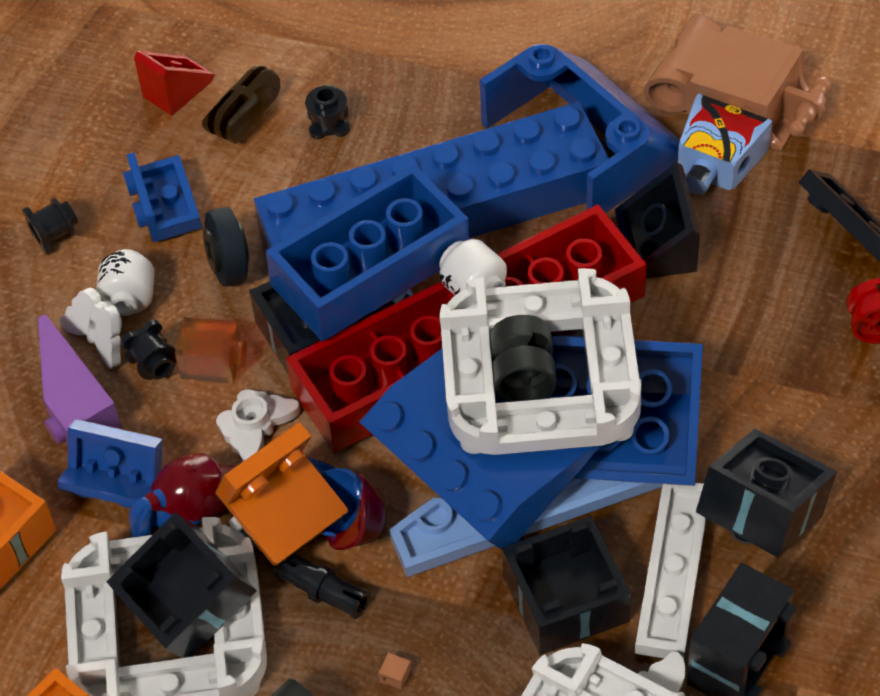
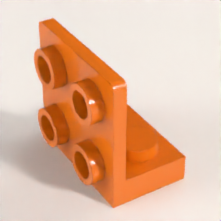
M300 422L226 473L216 490L217 496L274 566L279 565L340 520L348 511L345 504L303 453L311 435Z

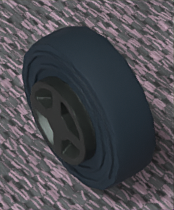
M229 207L212 209L205 213V229L203 230V242L209 266L215 272L217 279L223 287L243 283L247 280V264L249 263V251L244 230Z

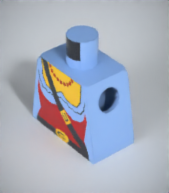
M698 93L681 136L678 150V163L683 165L689 192L703 195L710 184L726 190L735 189L767 153L770 147L772 120Z

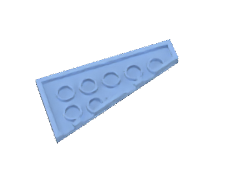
M572 479L523 536L658 489L663 484ZM433 497L389 529L390 539L406 577L495 546L488 542L442 498Z

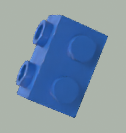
M135 152L126 154L131 170L124 171L123 175L129 195H139L140 201L132 203L139 228L148 226L153 242L203 228L180 155L139 166Z
M75 419L68 427V468L58 479V489L75 493L79 497L97 498L118 503L122 507L131 508L138 498L144 497L151 492L153 480L162 469L163 439Z

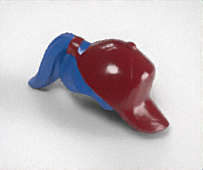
M198 452L180 456L166 464L153 480L151 492L144 497L138 498L132 504L129 510V538L152 535L151 531L154 526L160 528L175 512L194 525L202 522L203 517H215L217 514L228 510L217 496L216 490L223 476L236 466L218 464L212 457Z
M308 458L348 509L344 517L321 533L326 536L329 545L336 550H346L372 542L382 532L387 517L385 501L379 490L361 472L354 473L348 468H336L326 462Z

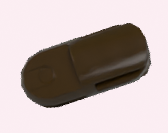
M254 66L249 69L202 120V127L211 134L237 144L276 99L280 91V78L273 69H268L265 66Z

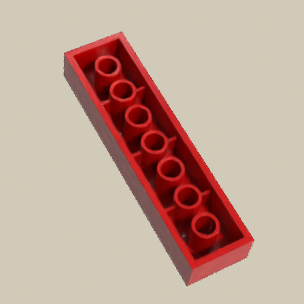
M599 204L497 254L507 266L506 287L578 280V269L586 268L596 270V277L609 281L620 290L625 288L629 295L630 304L645 297L646 263ZM441 282L341 330L323 342L319 341L286 357L291 389L334 454L372 435L360 423L363 417L390 386L442 349L440 310L442 304L447 305L454 295Z

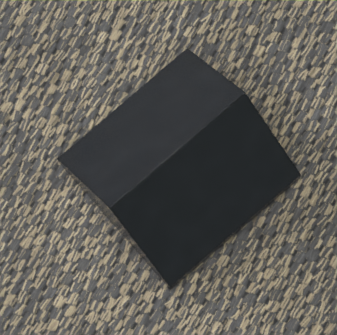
M676 162L615 208L619 231L646 263V279L697 272L700 232L683 165Z

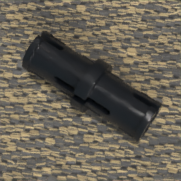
M292 554L286 559V563L281 562L279 565L274 566V577L307 592L308 599L313 602L320 603L324 601L347 613L353 619H358L362 615V611L357 609L358 606L366 609L369 603L370 592L368 590L361 589L338 577L335 569L328 565L319 567L296 554Z

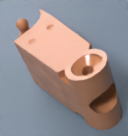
M694 14L676 38L675 48L660 62L646 83L643 93L645 99L652 106L666 112H682L686 110L689 115L695 97L699 93L772 120L770 148L781 151L791 135L795 137L801 136L805 131L806 125L821 118L825 111L824 103L826 98L824 95L830 91L832 85L826 77L818 78L814 89H811L806 84L802 72L803 49L730 26H725L722 29L710 17L703 14Z

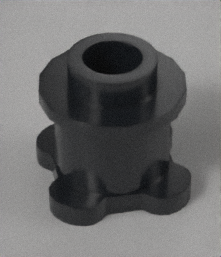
M323 85L310 91L305 101L308 118L312 121V125L309 127L310 136L317 140L331 135L338 137L346 136L350 132V125L345 120V117L348 115L345 93L340 88L332 85Z
M55 197L50 199L51 204L32 213L28 206L22 209L30 233L46 255L52 252L49 243L66 234L70 237L75 235L73 226L78 224V219L67 201L60 203Z
M150 320L140 329L134 332H127L120 341L123 348L127 349L126 359L129 363H137V372L146 380H158L167 377L174 370L179 359L178 351L173 345L167 344L166 338L160 333L163 327L158 320Z

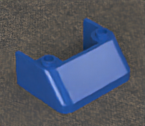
M547 44L533 45L480 79L481 121L486 129L549 87L569 104L578 101L581 103L589 121L605 134L607 146L616 153L587 174V209L599 204L603 211L607 213L678 161L679 140L673 132L587 60Z

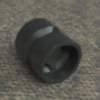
M514 315L497 322L490 332L494 390L497 396L505 402L549 398L556 390L557 380L555 362L552 358V335L548 323L532 315Z

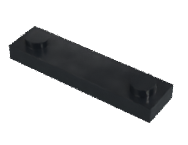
M808 169L798 182L809 193L808 201L821 212L826 214L829 212L880 262V222L830 174Z

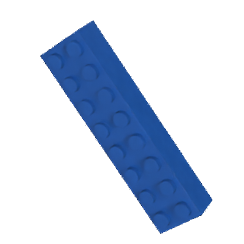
M578 101L254 198L259 231L268 250L405 168L415 164L468 217L469 238L587 203V174L609 158L581 103Z

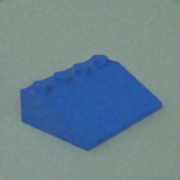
M552 336V358L555 362L557 384L556 390L549 399L591 395L584 337ZM634 340L639 379H641V412L634 426V432L627 440L601 445L573 479L695 486L703 344Z
M443 349L436 352L390 386L360 421L366 429L488 542L501 550L503 547L519 541L601 447L600 445L498 455L470 454L465 452L460 446V441L454 436L448 421ZM494 390L495 403H505V401L497 396Z

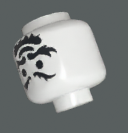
M480 240L457 241L446 249L440 259V282L454 296L467 289L466 281L484 277L485 288L506 287V263Z
M128 249L118 250L103 258L99 264L96 291L101 301L108 300L112 302L121 316L139 313L148 308L153 300L155 269L152 263L137 251Z

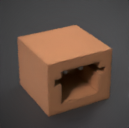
M388 652L378 673L379 681L402 690L412 671L411 661Z

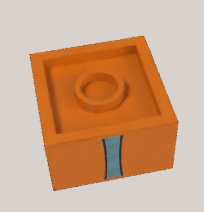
M0 471L1 590L53 535L56 527L46 501Z

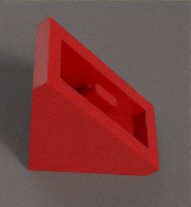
M137 51L134 56L143 98L171 116L209 85L215 76L214 73L185 55Z

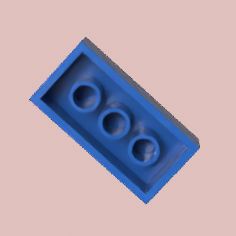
M412 164L266 250L270 285L323 342L440 271V259L446 249L457 241L469 240L468 217L415 164Z

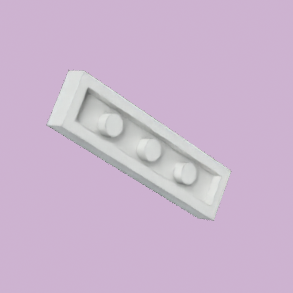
M695 483V486L662 485L635 644V654L665 658L670 652L677 651L682 655L683 659L685 657L706 518L696 513L704 484Z

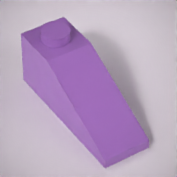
M44 314L39 317L38 329L43 400L49 415L44 424L53 440L58 445L65 442L68 446V427L75 419L121 429L122 427L112 399L48 316Z

